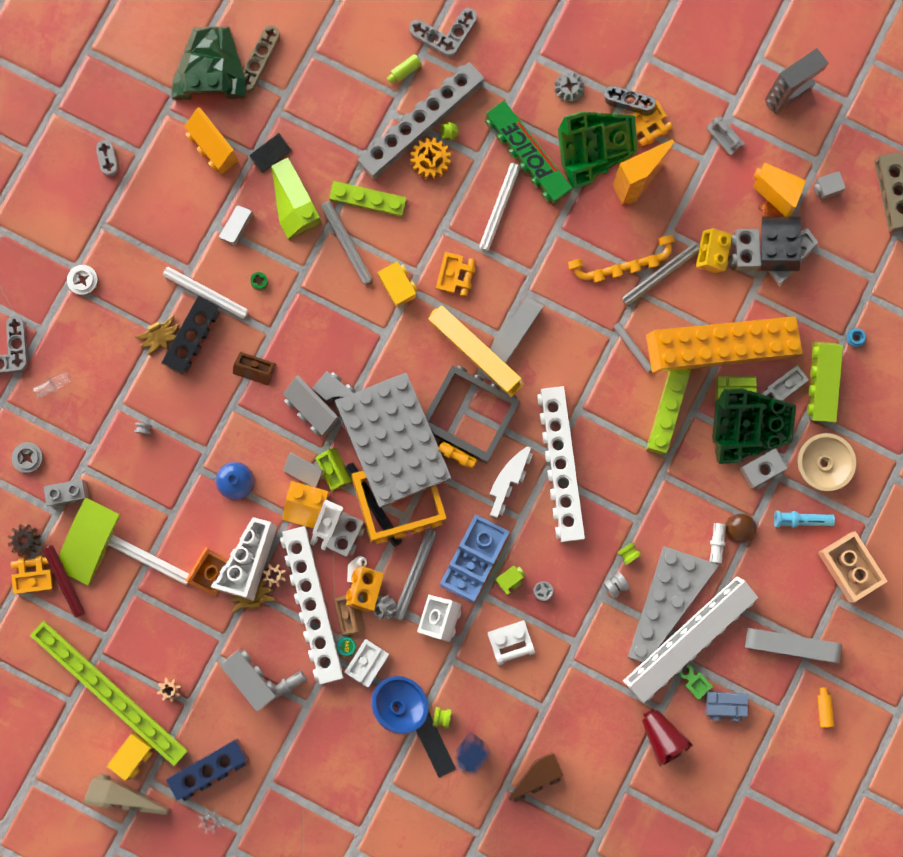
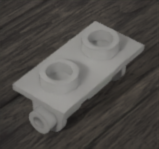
M721 116L715 117L711 121L712 123L706 127L729 155H732L745 144Z

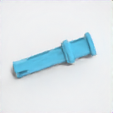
M775 511L774 513L775 528L780 526L796 528L798 525L833 527L835 524V516L833 514H798L796 511H791V513Z

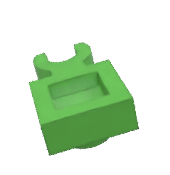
M686 664L685 666L689 670L688 674L684 675L682 672H679L678 675L688 680L685 686L699 700L713 686L700 672L694 675L692 666Z

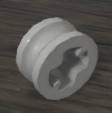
M135 423L137 428L134 430V433L151 435L150 428L153 425Z

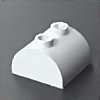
M428 595L417 632L451 642V638L456 633L455 625L457 619L461 616L462 604Z

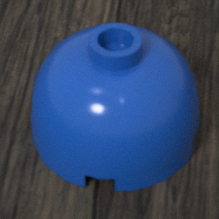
M231 462L219 469L216 475V485L218 491L224 497L230 500H241L252 492L255 478L247 465L241 462Z

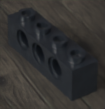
M199 296L197 297L163 358L162 365L181 375L183 372H188L192 365V362H190L192 355L197 356L202 347L199 345L201 339H206L210 332L208 326L211 322L215 323L220 314L217 312L218 306ZM198 315H203L206 318V323L199 325L196 323L195 318ZM188 332H195L197 339L195 341H188L186 334ZM180 348H184L188 351V355L185 358H180L177 355V351Z

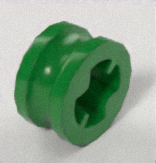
M255 272L250 278L251 285L256 290H262L267 286V277L262 272ZM260 276L261 279H264V282L258 286V283H254V280Z

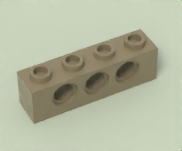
M898 152L879 155L874 163L889 233L903 231V214L897 210V207L903 209L902 154ZM889 171L895 172L897 177H892ZM893 189L899 190L900 196L896 195Z

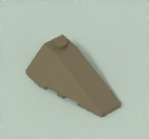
M99 774L98 777L92 778L83 803L106 808L119 805V808H122V810H135V808H139L141 812L166 815L170 813V808L116 779H110L111 775Z

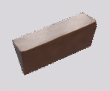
M240 352L233 365V374L269 385L276 363Z

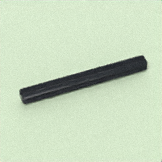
M349 463L345 466V470L350 478L352 473L359 472L354 463ZM361 482L367 505L383 531L394 528L383 509L378 507L376 499L366 482ZM388 538L394 547L402 543L401 538Z

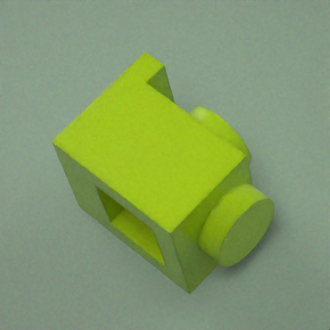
M514 565L497 577L495 581L504 593L508 595L510 593L508 589L511 587L514 590L522 584L520 580L526 574L520 566L516 568Z

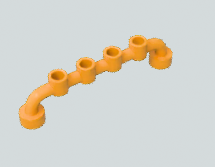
M673 234L658 238L660 246L665 248L661 254L613 265L589 273H584L581 270V267L584 266L582 258L568 262L569 270H574L575 275L582 280L593 279L594 283L605 280L604 276L612 274V278L623 276V271L626 270L635 273L642 270L641 266L648 265L649 269L660 266L659 262L670 256L672 251L671 243H674L675 240Z

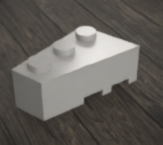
M240 647L224 660L220 667L258 712L276 697L275 691L277 689L271 681L267 682L265 680L263 671L259 666L253 664L251 656Z

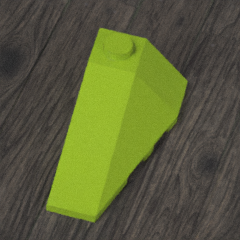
M289 158L272 165L279 223L289 240L321 224V219Z

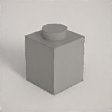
M838 171L818 178L814 183L813 189L821 201L842 194L846 187Z

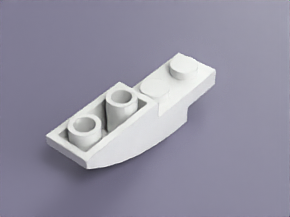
M527 446L517 453L498 475L489 496L496 498L490 514L491 517L497 519L498 515H503L506 507L503 504L504 498H509L512 486H509V484L518 485L519 481L523 482L526 471L523 470L525 463L529 464L533 453H530L531 447Z

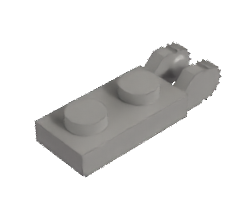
M797 365L767 387V390L762 394L766 396L770 393L773 398L783 400L809 381V379Z

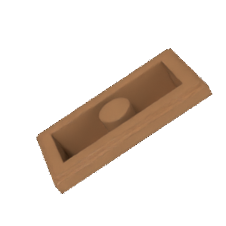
M346 595L334 598L342 636L365 631L361 610L346 606Z

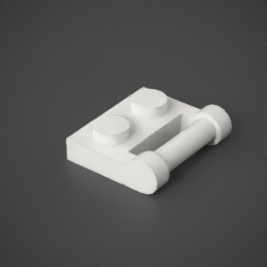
M524 620L487 632L498 666L503 665V662L527 654H535ZM522 641L526 643V647L500 654L499 649Z

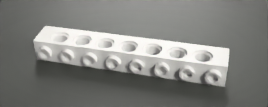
M564 386L541 389L537 399L538 405L542 406L543 413H540L541 425H545V432H542L543 443H547L548 451H545L546 463L550 462L551 469L547 470L548 480L552 481L553 489H550L551 501L555 500L556 508H553V518L558 521V527H555L556 539H560V543L584 540L585 536ZM553 403L558 407V411L552 413L548 410L547 406ZM553 422L558 423L560 430L552 431L550 424ZM560 441L563 449L555 450L552 446L553 442ZM562 460L566 466L562 470L557 469L555 462ZM565 479L568 482V487L565 489L560 488L558 480ZM568 498L571 502L570 507H562L560 500ZM564 517L572 518L573 525L571 527H566L563 524Z
M303 526L282 532L283 537H280L282 547L287 550L288 555L285 556L287 567H291L292 574L289 575L292 586H296L295 601L297 605L300 604L302 612H299L301 624L305 623L307 631H304L306 643L310 642L311 650L308 653L310 661L315 662L316 669L313 670L315 680L323 684L342 679L344 675L307 527ZM295 544H301V553L294 554L292 547ZM301 562L307 565V570L304 573L297 571V565ZM305 581H309L312 585L311 590L308 592H304L301 588L302 583ZM309 600L316 602V608L313 611H309L306 608ZM314 619L321 621V627L318 630H314L311 627V622ZM318 638H323L326 641V646L323 649L316 647V640ZM323 657H328L331 661L328 668H323L320 664Z

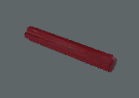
M54 546L45 547L43 553L74 617L83 615L85 611Z

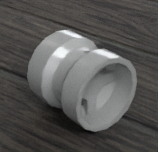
M620 572L614 576V579L603 583L613 599L617 598L622 591L626 592L630 589L628 582Z

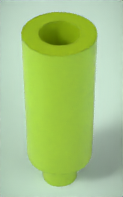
M415 54L390 71L391 75L387 77L388 82L392 84L395 81L400 82L422 66L420 59Z

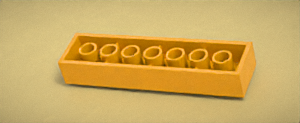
M796 316L660 329L646 335L652 373L790 359L803 354Z

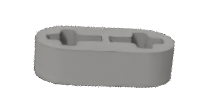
M102 140L96 146L100 169L103 174L112 177L119 170L115 149L109 141ZM104 146L109 148L107 150L108 156H105L104 152L101 151L104 150ZM107 161H109L110 164L114 166L111 167V171L105 169L108 167Z

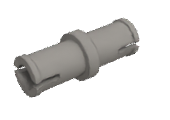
M302 670L288 679H282V682L275 686L277 689L275 693L277 695L272 701L287 692H292L293 688L307 681Z

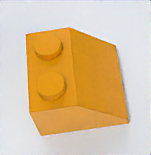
M291 481L282 520L314 529L323 503L329 499V491Z

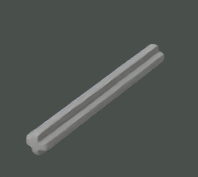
M329 201L323 203L321 208L364 285L373 281L333 206Z
M695 243L690 245L622 297L624 304L629 306L699 253L698 245Z
M432 529L426 530L398 601L396 612L393 614L395 619L403 620L436 536V531Z

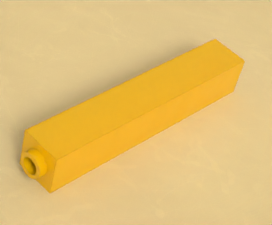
M442 305L432 311L428 318L431 324L505 393L512 397L524 385L521 377Z

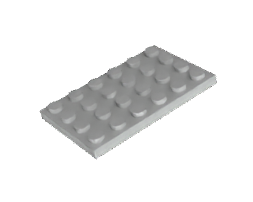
M407 373L335 400L339 414L379 508L451 479V475L441 452L438 451L439 447Z

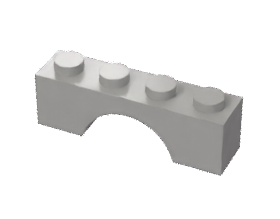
M328 371L312 387L313 391L327 403L356 392L349 384L343 385L340 382L341 378L336 373L332 372L330 374Z

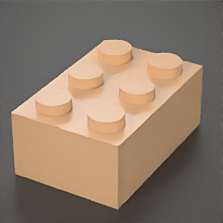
M856 531L845 535L818 552V555L849 603L856 602L888 582Z

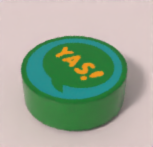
M342 637L338 640L336 649L340 655L350 656L356 650V643L350 637Z

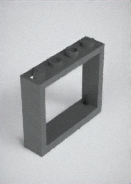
M452 365L425 417L435 437L487 464L520 401L517 400L518 397L516 395L510 397L508 394L500 391L501 388L493 383L489 385L483 382L484 379L476 374L472 376L467 373L465 368L459 365L457 367ZM454 375L511 404L486 452L429 422Z

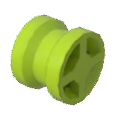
M633 542L617 552L619 556L623 557L625 565L642 555L640 551L635 549Z
M436 707L433 727L443 726L445 729H448L451 709L441 710L439 707Z

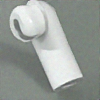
M358 556L348 564L347 582H353L351 581V576L356 568L367 565L365 557Z

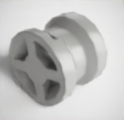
M541 581L534 586L533 594L538 600L546 601L553 595V587L549 582Z

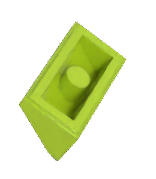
M336 448L328 449L315 457L320 469L325 471L324 478L331 492L352 482Z

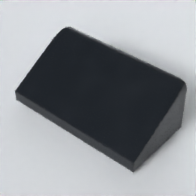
M278 133L249 156L263 173L292 150L280 133Z

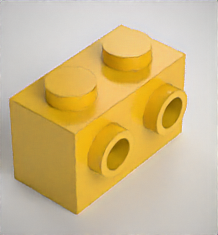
M714 228L703 231L696 267L712 273L725 271L728 265L729 250L732 245V234Z
M398 261L378 272V277L396 308L417 298L416 291H418L414 282H409L407 279L408 272L405 266H400Z
M132 733L107 767L125 781L130 778L134 779L140 771L138 768L142 762L146 763L153 754L150 752L153 747L139 735Z

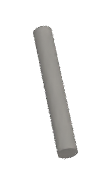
M617 323L613 326L646 372H649L651 364L622 325Z

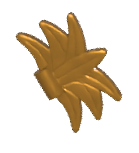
M171 316L164 323L159 324V322H156L148 327L149 330L135 336L137 339H147L140 346L151 347L147 352L148 355L155 352L160 346L168 349L167 342L175 339L176 335L174 334L179 325L177 324L169 328L174 320V316Z
M268 581L259 582L254 601L234 596L230 602H241L235 606L233 612H237L242 608L253 610L260 608L264 602L276 601L275 598L265 595L274 591L271 588L263 587Z

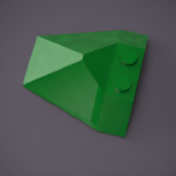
M578 112L565 116L558 128L561 165L573 189L591 184L595 181L596 177L602 173H607L609 168L615 164L622 163L638 152L634 115Z

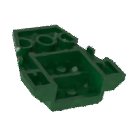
M195 27L192 29L172 81L173 100H191V94L224 93L227 99L246 98V78L241 68V62L238 58L237 48L230 27Z
M743 388L724 389L720 394V399L715 402L712 440L716 445L715 454L717 462L719 464L739 463L743 461L742 458L747 456H757L760 451L766 449L773 450L793 441L796 405Z

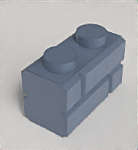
M707 692L705 694V715L710 716V720H722V717H730V721H742V718H747L748 694Z

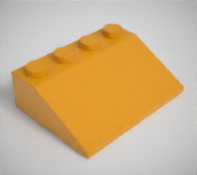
M673 139L620 163L612 186L622 205L626 203L631 205L638 201V198L665 165L674 144Z

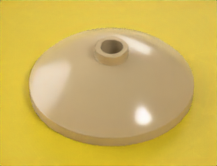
M824 433L811 437L803 444L798 454L797 463L800 475L808 485L820 491H834L844 487L852 479L856 470V456L852 447L846 440L834 434ZM822 460L827 463L826 467L821 465Z

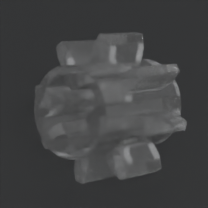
M207 809L205 810L206 816H199L202 823L198 827H203L205 834L209 830H212V833L215 834V827L221 828L223 826L219 823L223 816L216 814L217 809L213 813H210ZM210 817L213 818V822L215 823L211 826L208 825L209 821L206 820Z

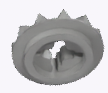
M565 72L559 75L555 81L554 90L561 100L572 102L579 99L583 94L584 83L581 77L577 76L574 72ZM567 80L571 85H575L572 87L571 93L568 88H565Z
M21 443L13 450L12 463L18 471L32 473L39 469L40 464L43 462V453L33 443ZM22 452L28 455L32 453L30 458L33 463L28 461L24 463L25 457Z

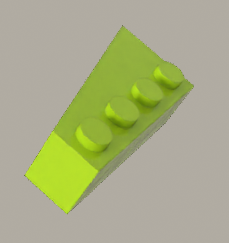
M812 341L811 385L809 386L810 404L807 407V415L813 421H837L843 345Z

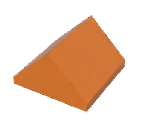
M205 547L187 577L186 582L216 597L218 590L212 588L211 585L219 577L220 571L226 565L228 559Z

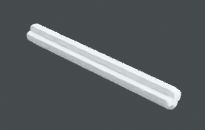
M510 164L481 240L480 249L484 251H489L520 170V166L517 164Z
M170 267L165 269L164 277L242 319L247 316L248 310Z
M114 535L110 539L108 546L184 585L188 584L186 582L189 576L188 573Z

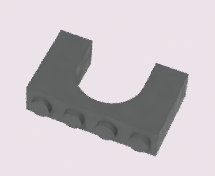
M818 48L778 75L765 98L767 107L773 110L775 114L814 87L815 82L812 78L825 70L828 65V61Z

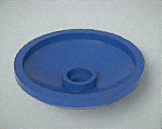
M402 676L386 678L378 684L372 694L371 707L376 720L383 728L392 733H412L427 718L428 701L422 688L409 678ZM393 707H396L398 709V712H395L393 710Z

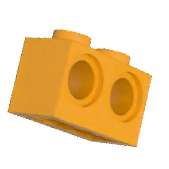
M364 566L356 568L351 576L352 586L346 594V606L364 612L374 611L384 573ZM364 575L368 577V584H365L363 581ZM359 593L364 598L362 603L358 600Z

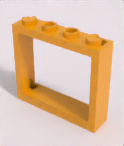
M364 471L352 473L351 478L371 543H385L387 538L395 537V539L403 538L408 532L420 533L425 531V527L429 526L437 528L442 526L443 522L447 519L437 486L435 485L430 487L438 513L437 516L376 533L361 482L368 480Z

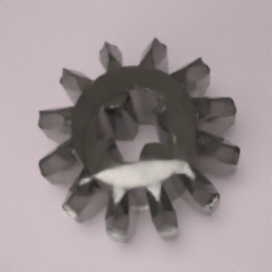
M20 524L18 530L13 528L14 536L8 535V538L12 539L8 546H14L11 552H18L20 557L24 553L27 557L31 556V551L36 553L37 549L35 546H41V543L37 542L41 535H35L38 529H32L29 524L25 527ZM22 538L28 539V542H21Z

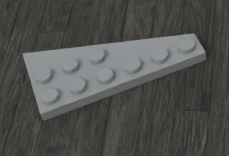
M663 546L627 657L644 662L658 649L717 569L718 564Z

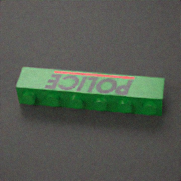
M505 100L486 113L485 122L491 130H495L501 144H506L509 148L510 156L519 161L521 170L525 174L528 173L530 175L532 184L536 188H540L543 192L542 196L547 203L551 202L554 206L571 193L572 186Z

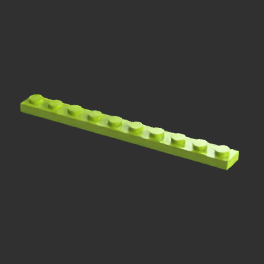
M42 621L30 636L173 766L188 752L181 743L46 621Z

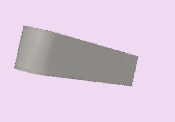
M529 296L526 297L491 349L505 364L544 307ZM480 368L478 369L477 372L479 374H481L491 382H494Z
M747 628L745 648L840 663L842 644Z

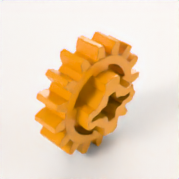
M426 138L425 143L421 140L419 141V147L413 146L415 152H411L410 155L413 159L410 162L414 165V171L419 170L418 176L425 174V179H428L429 175H432V178L435 179L436 174L442 176V170L448 171L446 165L451 164V160L448 159L451 157V153L447 152L448 146L442 147L443 141L436 143V138H433L432 142H429V139ZM429 152H430V155L432 156V159H433V161H432V164H433V165H431V161H429V158H428Z

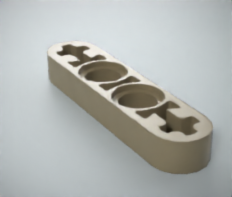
M269 25L264 28L243 69L246 82L249 79L247 73L251 75V85L246 86V93H250L255 89L280 39L279 30L275 26ZM272 31H273L274 34H275V37L272 36V37L270 38L269 43H270L271 45H269V44L267 43V41H268V39H269L267 33L271 34ZM261 47L268 48V53L260 55L258 50ZM253 63L260 64V69L254 72L250 70V66Z

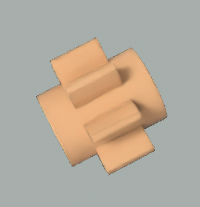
M269 564V570L263 571L266 574V578L263 581H270L269 587H272L273 583L280 587L279 582L281 580L286 581L282 577L286 570L280 571L279 564L276 565V568ZM272 571L279 573L276 581L272 578L270 579Z
M165 678L164 684L158 683L161 689L157 694L163 695L162 701L169 697L170 701L173 702L175 695L181 696L178 690L182 686H177V679H173L170 682L169 678ZM168 685L174 688L171 694L169 692L166 693L165 689L168 688Z

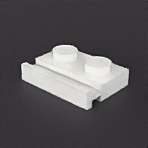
M365 639L344 673L369 687L389 656V653Z

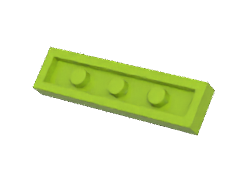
M333 181L329 196L330 201L399 217L403 216L407 200L406 197Z

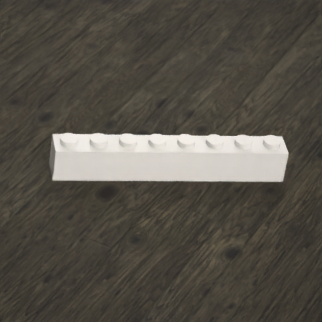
M736 577L626 677L623 682L640 701L644 703L650 700L657 690L668 683L670 678L681 672L683 667L689 661L695 659L703 648L709 646L717 635L722 634L731 622L736 621L744 610L750 608L754 601L758 599V596L746 581Z

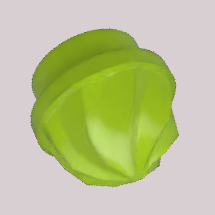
M451 122L442 124L440 129L442 139L447 141L455 139L459 134L457 125Z

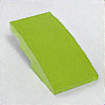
M86 497L68 532L59 554V559L68 576L89 586L107 552L106 548L121 515Z

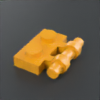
M656 101V111L653 114H633L636 122V135L641 133L643 136L642 139L638 140L640 147L653 143L654 139L659 136H665L669 130L673 129L671 122L663 124L662 120L667 115L658 101ZM656 125L657 130L650 133L648 128Z
M445 252L436 290L454 294L456 287L461 288L460 296L467 297L468 291L472 287V275L476 271V260L469 259L467 265L462 264L463 256ZM460 271L465 272L463 281L458 280Z
M445 441L438 448V451L442 452L445 457L453 458L460 465L471 469L478 461L477 458Z
M36 556L34 559L27 560L20 558L18 561L11 562L12 569H19V574L11 575L13 594L54 589L52 570H44V565L49 564L46 557ZM36 566L35 572L27 573V567Z

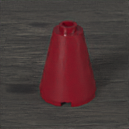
M651 709L643 715L644 719L642 722L660 767L679 757L683 750L688 751L693 746L659 710L654 711Z

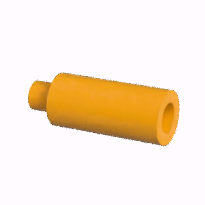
M828 687L820 688V695H817L820 727H834L832 694H828Z

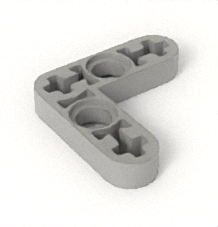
M471 8L464 9L447 35L421 20H414L409 26L410 35L443 56L453 57L476 24L477 14ZM472 15V20L469 19L465 26V16ZM420 26L421 31L415 33L414 27L418 28ZM462 29L464 35L457 37L454 35V31ZM430 35H437L438 41L431 43L428 40ZM452 45L453 50L446 51V46Z
M13 316L6 322L8 354L0 355V360H3L5 363L4 367L0 369V374L21 372L28 367L26 325L21 318ZM15 321H17L20 324V326H17V333L21 335L12 336V334H16V330L12 327V325H14ZM16 339H21L22 346L19 349H14L12 346L13 341ZM14 352H23V354H19V359L23 361V363L20 364V367L14 364V362L18 361V356L16 354H13Z

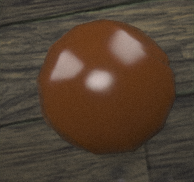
M735 514L729 517L725 523V532L728 538L739 543H746L752 540L757 533L756 521L746 514Z

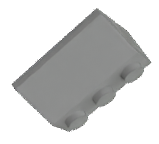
M297 375L283 393L286 398L284 402L291 409L295 407L299 411L298 417L304 423L308 421L312 425L310 429L317 436L321 434L325 437L340 423V420Z

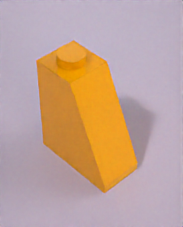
M765 162L761 169L757 168L753 179L756 180L753 188L785 217H790L796 208L806 180Z

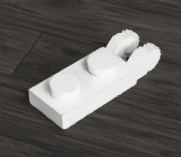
M325 500L312 532L311 545L314 546L317 543L319 536L324 539L321 549L326 550V545L337 526L343 507Z

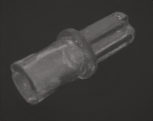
M64 372L52 379L48 378L46 382L34 387L33 391L35 393L42 390L35 394L40 399L42 396L52 391L56 392L58 388L70 383L71 377L67 372Z

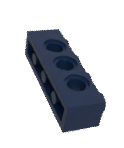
M237 738L169 777L166 781L176 800L178 801L182 798L183 801H186L194 796L193 791L198 788L203 791L211 786L210 781L216 778L220 781L229 776V770L234 768L237 771L246 766L245 761L249 758ZM223 756L230 758L231 763L229 766L222 765L221 758ZM205 766L212 767V776L205 775ZM188 776H193L196 779L195 786L187 784Z

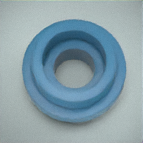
M854 328L847 334V342L852 347H860L866 341L865 332L859 328ZM857 335L859 341H854L853 336Z

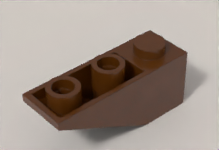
M554 753L547 754L532 763L508 795L510 801L514 800V802L525 798L524 794L530 791L533 794L542 790V786L547 783L553 785L561 781L560 777L564 775Z

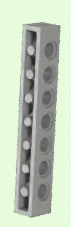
M470 62L466 65H461L456 70V74L452 77H447L439 89L432 90L424 102H418L414 107L415 110L410 114L406 113L400 119L401 122L396 126L392 125L384 137L377 138L369 150H363L358 156L359 166L374 181L483 86L484 77ZM459 81H464L466 85L460 87L457 85V83ZM446 93H450L453 95L449 99L443 97V95ZM432 105H436L439 107V109L436 111H432L429 109V107ZM418 117L425 119L422 123H417L415 120ZM404 129L411 131L409 135H403L401 132ZM391 141L397 143L395 147H389L387 144ZM377 153L383 155L379 160L373 158Z

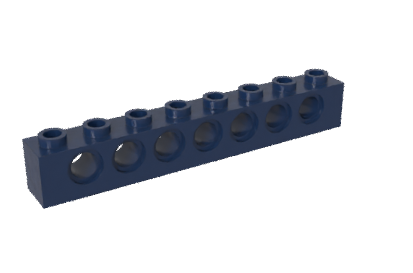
M471 731L456 749L457 767L467 775L469 772L474 775L489 755L486 743Z

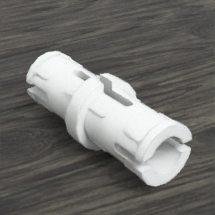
M714 523L713 537L710 540V545L712 546L709 562L722 563L723 548L726 546V542H724L725 524Z

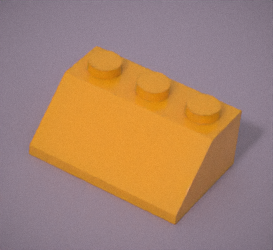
M198 107L184 126L187 131L185 135L191 143L195 141L199 146L196 149L202 157L206 156L210 160L208 164L214 172L218 170L222 175L239 162L233 148L201 108Z

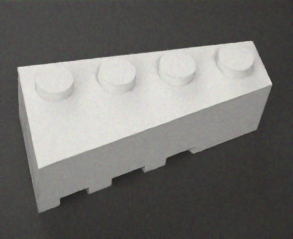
M253 517L242 534L239 544L231 552L230 559L222 567L219 577L213 582L211 587L224 593L254 601L277 526L271 522Z

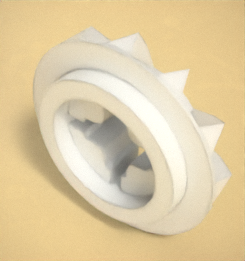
M87 265L74 267L67 276V284L71 291L80 295L91 293L96 288L98 281L96 272ZM79 274L84 278L87 277V279L85 280L87 286L83 285L82 283L78 284V282L80 281Z

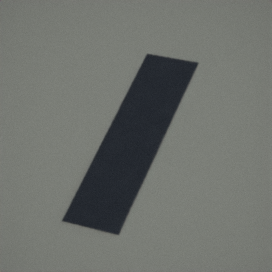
M428 712L426 720L416 732L440 778L455 770L456 767L437 728L433 727V720Z

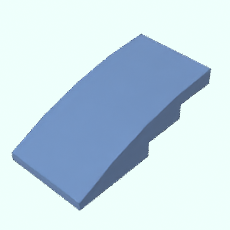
M475 514L439 586L474 603L510 531Z

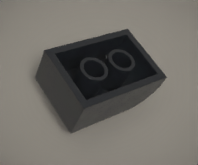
M762 217L761 271H800L801 217Z

